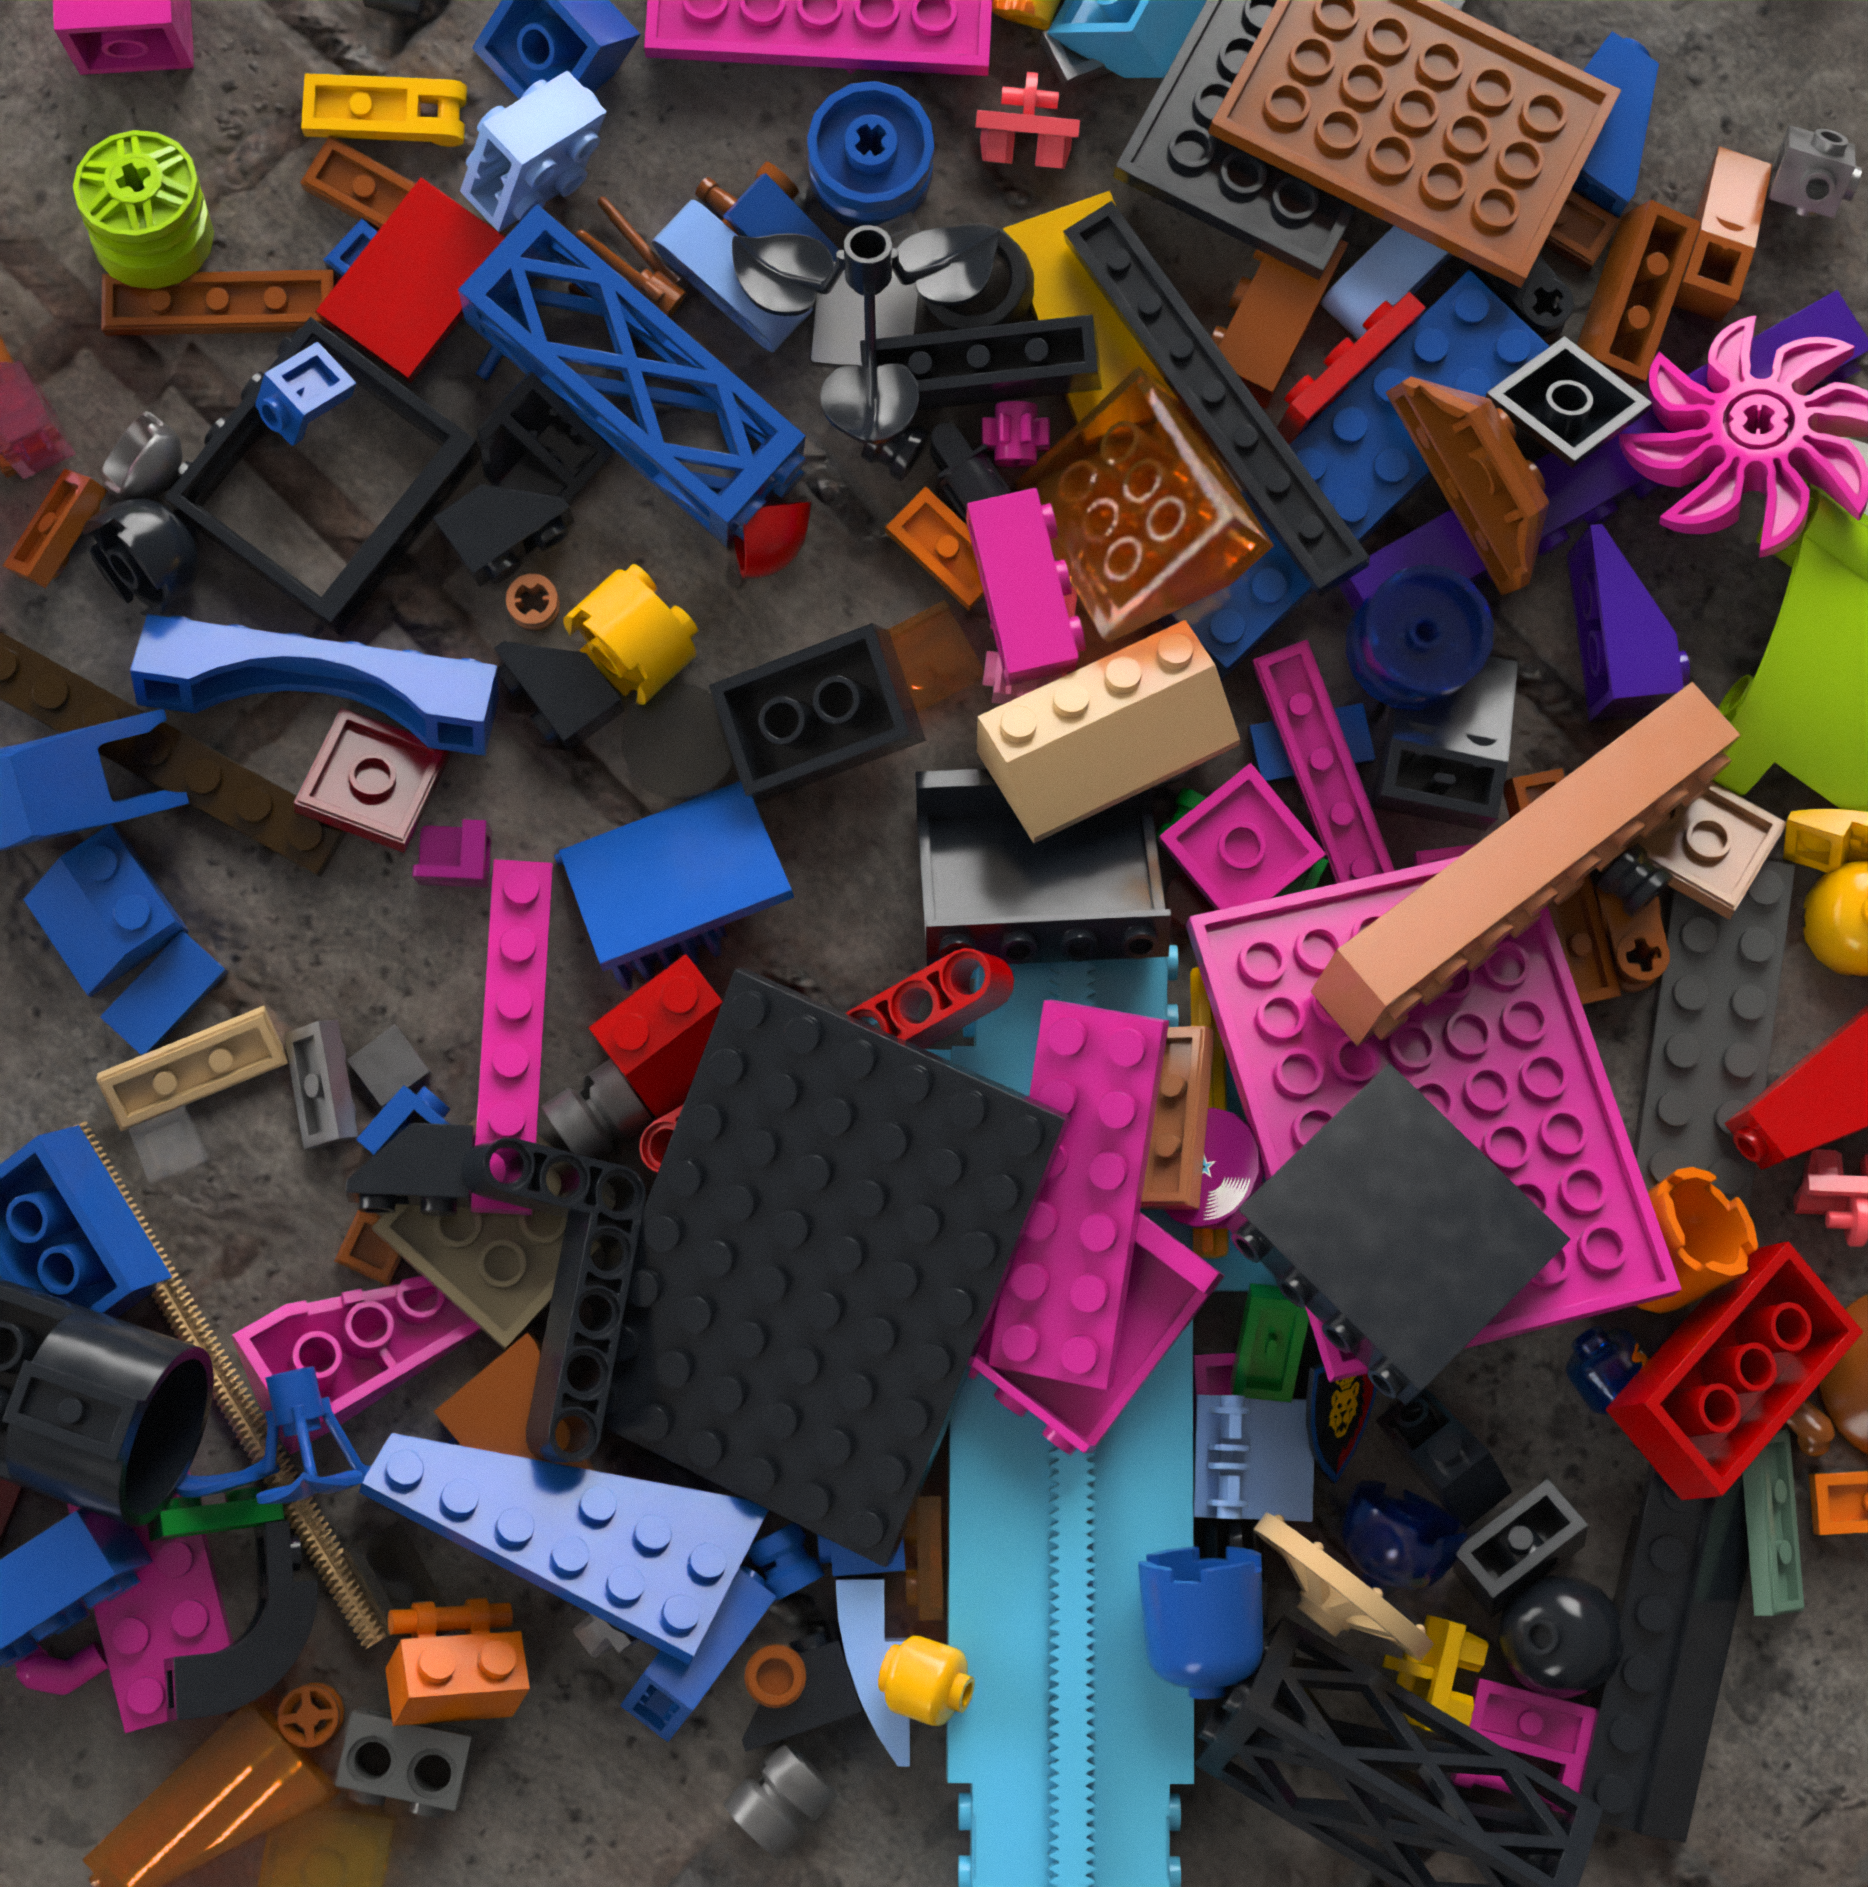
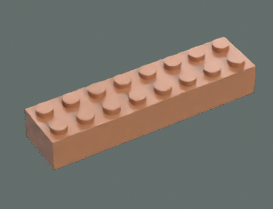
M1691 682L1339 947L1310 992L1357 1047L1373 1034L1381 1041L1386 1039L1409 1019L1407 1013L1420 1001L1425 1006L1433 1003L1454 984L1451 979L1465 967L1469 972L1476 970L1498 950L1496 945L1508 934L1514 939L1523 934L1542 916L1540 911L1549 903L1554 901L1557 905H1560L1583 886L1585 883L1583 878L1595 868L1600 872L1606 870L1628 850L1626 845L1639 835L1643 840L1646 839L1670 818L1668 813L1677 805L1682 803L1684 807H1687L1702 796L1712 786L1710 781L1731 763L1732 760L1726 753L1741 735L1701 690Z

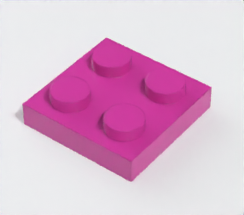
M1251 763L1162 833L1157 839L1215 910L1274 898L1326 855Z

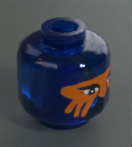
M1594 1326L1581 1333L1572 1342L1571 1347L1574 1352L1566 1363L1565 1372L1589 1409L1594 1413L1606 1415L1609 1414L1605 1410L1606 1407L1649 1359L1628 1330L1613 1328L1604 1331L1601 1326Z

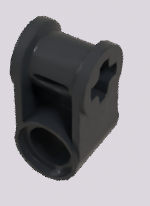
M1540 252L1521 288L1473 264L1468 266V270L1470 269L1526 324L1529 322V327L1545 343L1549 345L1555 342L1561 335L1565 322L1572 313L1574 306L1573 295L1568 286L1559 279L1543 260ZM1557 296L1560 299L1559 303L1556 301ZM1547 309L1552 313V315L1544 311ZM1534 310L1537 311L1538 313H1541V312H1544V313H1542L1541 315H1538V314H1536V313L1534 312Z

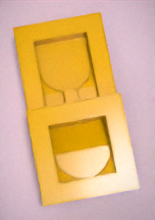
M1844 809L1791 811L1786 822L1783 859L1826 873L1839 869L1847 861L1868 860V812Z

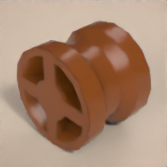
M311 1682L293 1689L284 1697L278 1708L277 1722L280 1732L288 1742L298 1747L312 1748L330 1740L340 1731L345 1721L346 1708L342 1696L335 1688L326 1683ZM312 1698H314V1703L319 1705L322 1710L313 1704Z

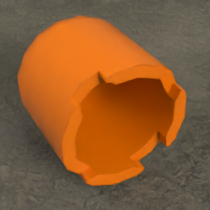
M1696 1167L1677 1169L1647 1191L1682 1290L1671 1297L1635 1305L1637 1308L1659 1314L1685 1308L1738 1278L1748 1270V1257L1758 1248L1754 1223L1739 1197L1729 1201L1718 1188L1711 1184L1717 1180V1177L1711 1172Z

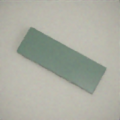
M1779 1430L1742 1473L1754 1616H1775L1804 1611L1790 1433H1788V1430Z

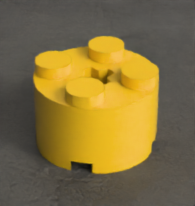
M632 564L626 571L615 570L563 618V623L569 636H572L577 630L580 631L587 643L579 651L587 653L608 683L625 697L634 689L638 692L636 703L644 705L696 657V649L691 638L698 633V628L692 618L680 607L674 605L669 609L654 593L657 587L651 577L641 567Z

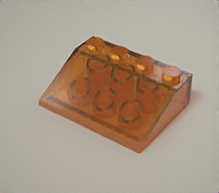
M1140 366L1128 375L1040 458L1035 466H1032L1014 483L1018 491L1037 488L1041 505L1051 504L1058 532V538L1050 540L1051 548L1058 561L1065 560L1071 584L1102 638L1109 642L1230 586L1274 546L1217 454L1172 390Z

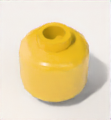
M914 1635L907 1638L901 1645L894 1644L890 1647L884 1657L878 1677V1688L881 1692L885 1693V1701L892 1712L932 1726L945 1724L955 1711L963 1713L972 1699L975 1687L974 1677L968 1675V1663L963 1651L922 1636Z

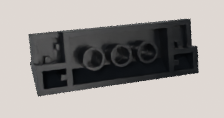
M1651 1463L1649 1465L1639 1514L1632 1516L1613 1604L1617 1607L1621 1621L1618 1620L1621 1629L1620 1641H1624L1623 1656L1614 1675L1592 1693L1590 1707L1596 1708L1597 1712L1578 1793L1604 1808L1600 1823L1635 1831L1641 1835L1686 1843L1749 1559L1742 1479L1738 1478L1723 1496L1681 1500Z

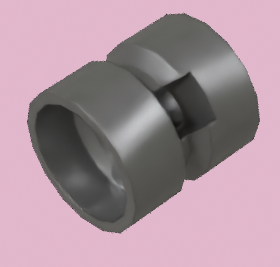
M608 1059L583 1077V1089L576 1091L568 1087L541 1106L572 1153L599 1160L612 1151V1140L615 1137L629 1140L653 1122V1119L611 1059Z
M783 1739L759 1764L762 1776L758 1780L746 1778L723 1802V1806L732 1818L761 1847L777 1859H780L803 1834L801 1821L804 1818L816 1820L839 1796L830 1782L801 1753Z

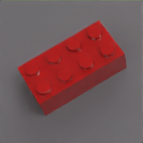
M1789 1241L1759 1247L1750 1254L1747 1263L1748 1270L1738 1278L1708 1294L1605 1409L1681 1500L1723 1496L1863 1333V1330Z

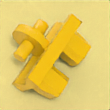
M1427 1614L1424 1623L1425 1634L1434 1645L1423 1660L1419 1662L1403 1652L1402 1658L1385 1654L1382 1666L1399 1671L1397 1684L1469 1727L1475 1706L1473 1696L1453 1691L1454 1677L1457 1667L1480 1672L1485 1663L1489 1646L1488 1642L1467 1632V1625ZM1403 1713V1715L1410 1724L1419 1726L1424 1730L1434 1732L1433 1730L1429 1729L1428 1727L1424 1726L1423 1724L1419 1723L1418 1721Z

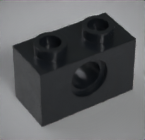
M1546 1479L1453 1551V1573L1488 1615L1493 1618L1504 1609L1508 1600L1522 1586L1546 1577L1585 1546L1588 1524L1552 1482Z

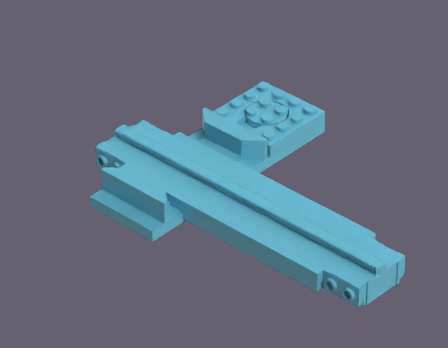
M1169 945V957L1025 963L1020 965L1008 964L1014 977L1013 992L1008 1001L996 1010L963 1027V1037H973L974 1046H952L951 1050H925L1029 1096L1044 1000L1051 999L1169 1020L1168 1027H1178V1005L1167 1004V980L1177 981L1178 947L1177 945ZM982 966L976 968L970 977L974 979V993L984 983L985 973ZM1226 1056L1227 1111L1247 1121ZM1263 1175L1262 1182L1265 1183L1266 1180H1265V1177H1264V1175ZM1140 1208L1141 1213L1193 1251V1227L1175 1221L1164 1210H1145ZM1230 1230L1229 1252L1227 1256L1216 1259L1202 1258L1225 1275L1213 1292H1248L1250 1283L1277 1286L1276 1281L1278 1278L1261 1261L1258 1263L1250 1261L1236 1248L1231 1238L1233 1233ZM1193 1319L1093 1453H1083L1078 1448H1076L1072 1455L1065 1453L1042 1434L1047 1426L1046 1423L1029 1410L1023 1417H1020L1005 1407L993 1396L999 1387L983 1374L979 1373L974 1380L967 1376L948 1424L947 1645L963 1651L968 1663V1675L975 1679L973 1696L967 1709L963 1713L955 1711L953 1716L946 1722L947 1782L970 1783V1793H959L958 1828L959 1830H970V1855H958V1887H1181L1180 1857L1170 1856L1169 1831H1180L1181 1803L1179 1793H1170V1784H1194V1698L1189 1696L1188 1688L1174 1686L1157 1676L1149 1665L1146 1653L1138 1562H1147L1146 1555L1149 1553L1167 1549L1193 1547Z

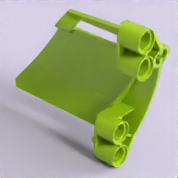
M1801 477L1810 489L1805 527L1800 536L1791 545L1773 554L1792 568L1785 597L1755 677L1751 675L1741 677L1729 689L1718 707L1720 713L1741 736L1726 753L1732 760L1731 763L1714 777L1712 781L1741 797L1759 781L1775 762L1838 808L1868 812V516L1863 513L1858 521L1825 491ZM1763 525L1756 537V542L1759 545L1761 544Z

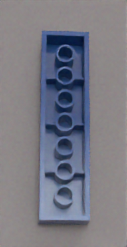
M1469 269L1289 446L1362 545L1432 476L1431 471L1385 392L1412 376L1486 397V393L1550 346ZM1242 490L1143 586L1138 604L1164 629L1186 620L1215 663L1222 682L1315 590Z

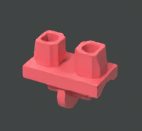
M1027 72L1025 88L1003 86L1001 104L1023 106V114L977 110L975 128L981 129L982 161L1012 164L1016 132L1038 135L1035 166L1065 169L1071 151L1072 138L1079 137L1080 120L1034 115L1035 107L1058 109L1059 92L1037 90L1038 73Z
M1812 1150L1805 1160L1803 1183L1793 1196L1794 1214L1825 1215L1826 1228L1844 1229L1845 1239L1850 1247H1863L1868 1240V1154H1865L1860 1161L1861 1176H1849L1843 1173L1842 1153H1839L1837 1150Z

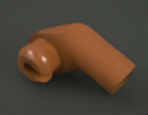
M1807 1398L1785 1423L1798 1435L1797 1443L1804 1454L1818 1457L1829 1451L1830 1441L1835 1437L1832 1421Z

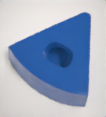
M159 709L0 748V851L189 804L187 792L167 790L113 801L98 752V748L104 743L150 732L157 725L167 720L165 710Z

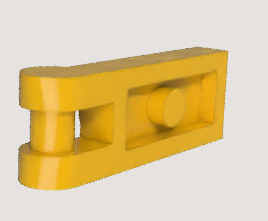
M305 73L301 129L305 137L328 138L330 135L334 138L432 142L446 147L460 146L464 144L465 124L460 121V108L466 106L467 86L460 81L449 79ZM421 103L437 105V117H421Z

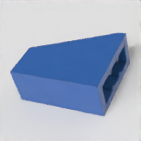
M1612 31L1583 71L1621 89V92L1571 190L1619 218L1635 194L1659 63L1650 57L1648 50L1641 43L1631 38H1622Z
M740 1566L690 1665L660 1650L620 1706L666 1742H669L777 1597L764 1587L765 1580L754 1570L746 1566Z

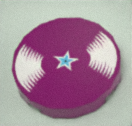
M1214 1107L1208 1108L1199 1210H1164L1171 1218L1196 1229L1208 1228L1216 1230L1227 1228V1223L1237 1209L1264 1184L1262 1182L1264 1170L1259 1147L1247 1121L1234 1113Z

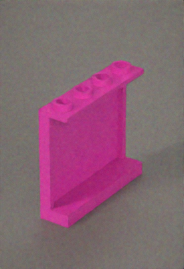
M1140 1212L1113 1387L1108 1390H1102L988 1366L997 1304L968 1377L974 1380L979 1373L983 1374L999 1387L993 1396L1005 1407L1020 1417H1023L1029 1410L1046 1423L1047 1426L1042 1434L1065 1453L1072 1455L1076 1448L1083 1453H1093L1225 1275Z

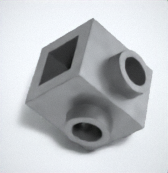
M1789 125L1772 165L1768 185V199L1786 204L1788 209L1801 216L1817 217L1821 214L1835 218L1842 199L1852 200L1861 178L1862 168L1856 166L1855 144L1849 143L1848 139L1842 134L1829 129H1817L1815 132Z

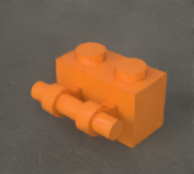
M487 1598L467 1599L464 1605L435 1607L433 1601L413 1602L411 1609L389 1610L388 1630L390 1635H412V1638L400 1640L385 1668L393 1726L513 1717L530 1690L521 1631L490 1633V1628L511 1627L513 1611L509 1602L489 1604ZM465 1630L466 1634L436 1636V1632Z

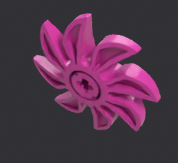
M1750 316L1727 326L1716 336L1711 344L1708 353L1707 383L1714 393L1691 380L1661 352H1658L1649 370V399L1660 423L1668 431L1676 433L1619 434V445L1623 455L1637 472L1662 485L1681 488L1701 479L1706 474H1710L1703 483L1660 516L1659 524L1673 531L1685 534H1708L1723 530L1739 520L1744 493L1748 491L1761 492L1765 496V517L1759 558L1787 548L1800 536L1805 527L1810 489L1801 477L1825 491L1858 521L1861 519L1868 502V467L1856 446L1850 440L1841 437H1868V391L1855 385L1833 382L1814 391L1811 395L1804 396L1812 387L1854 355L1855 346L1828 337L1802 338L1783 345L1776 350L1772 375L1766 379L1753 377L1750 374V356L1756 316Z

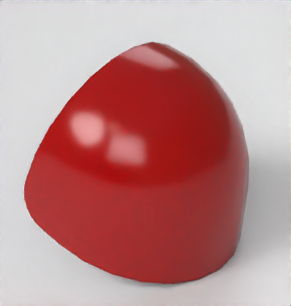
M812 501L766 505V507H761L747 524L744 523V541L738 536L734 539L737 563L743 578L759 579L774 575L786 568L797 557L807 535Z

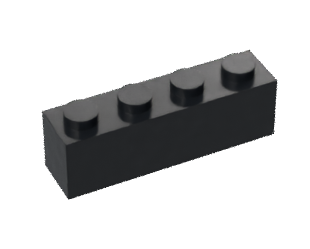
M1093 314L876 339L877 367L886 364H900L907 367L914 375L919 388L917 410L1102 390L1098 339ZM861 340V363L862 366L866 367L865 340Z

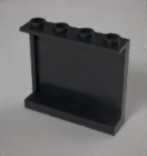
M987 768L915 772L916 819L927 966L963 948L975 949L996 956L1007 964L1015 965L1169 957L1171 910L1165 909L1151 806L1152 787L1033 843Z
M1390 1063L1245 1201L1226 1225L1233 1233L1231 1238L1236 1248L1250 1261L1255 1263L1261 1261L1278 1278L1276 1283L1282 1294L1294 1305L1300 1308L1306 1306L1323 1323L1322 1331L1327 1339L1342 1352L1349 1353L1351 1351L1369 1369L1367 1374L1373 1385L1387 1397L1392 1399L1397 1397L1405 1406L1571 1240Z

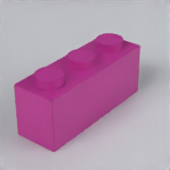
M1037 488L967 503L966 522L1006 686L1075 671L1079 658L1077 652L1086 650L1085 639L1079 617H1068L1064 596L1072 594L1071 582L1065 560H1054L1050 540L1058 538V532L1051 504L1041 505Z

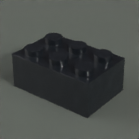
M874 623L709 685L746 797L768 800L926 741L890 632Z

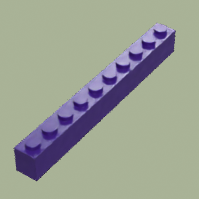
M1835 290L1753 337L1750 374L1757 379L1770 377L1772 375L1776 350L1794 340L1808 337H1828L1855 346L1854 355L1804 395L1808 396L1812 394L1811 391L1827 382L1829 384L1833 382L1847 383L1863 371L1859 363L1868 354V337L1839 291ZM1708 363L1687 375L1691 380L1714 393L1707 383ZM1651 406L1649 412L1619 434L1676 432L1668 431L1660 423ZM1619 434L1574 468L1568 466L1552 452L1533 462L1544 478L1546 487L1543 492L1549 501L1537 551L1540 556L1550 553L1571 538L1567 531L1585 521L1589 527L1590 525L1600 524L1612 517L1620 510L1616 503L1634 493L1638 500H1642L1665 486L1644 477L1629 464L1620 448ZM1451 509L1370 555L1369 567L1338 585L1369 638L1374 642L1386 634H1389L1392 641L1405 636L1423 623L1419 615L1437 605L1442 613L1454 608L1472 595L1468 587L1486 577L1491 584L1495 583L1454 511Z

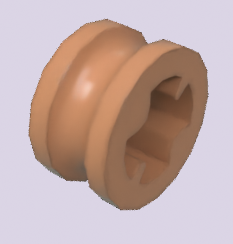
M529 573L519 576L510 584L506 592L505 601L511 618L518 626L526 630L538 631L545 629L556 620L559 614L560 600L556 588L548 578L540 574ZM540 590L546 592L547 595L543 596L542 599L547 607L542 613L531 609L525 615L518 610L524 608L520 596L525 591L533 596Z

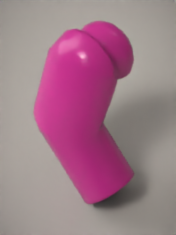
M96 1641L66 1660L49 1656L48 1652L38 1645L39 1649L15 1664L17 1668L16 1677L27 1689L57 1695L69 1694L108 1669L104 1649Z

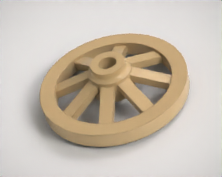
M1266 1512L1254 1527L1253 1531L1286 1560L1301 1588L1299 1592L1301 1600L1296 1607L1334 1638L1341 1631L1348 1632L1352 1628L1387 1639L1419 1662L1423 1660L1434 1643L1426 1636L1423 1625H1414L1382 1598L1383 1592L1380 1588L1371 1589L1326 1554L1323 1551L1324 1546L1321 1542L1312 1543L1288 1526L1282 1515L1273 1516Z

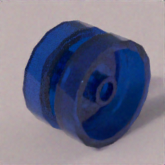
M1419 564L1398 570L1358 606L1347 627L1346 655L1353 676L1371 697L1392 708L1420 710L1440 704L1482 670L1493 647L1494 622L1486 598L1470 579L1445 566Z

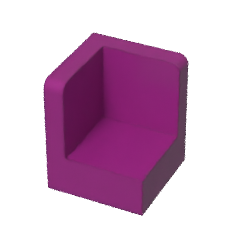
M462 819V827L423 826L420 830L419 864L413 865L412 877L418 885L489 888L492 829L486 820Z

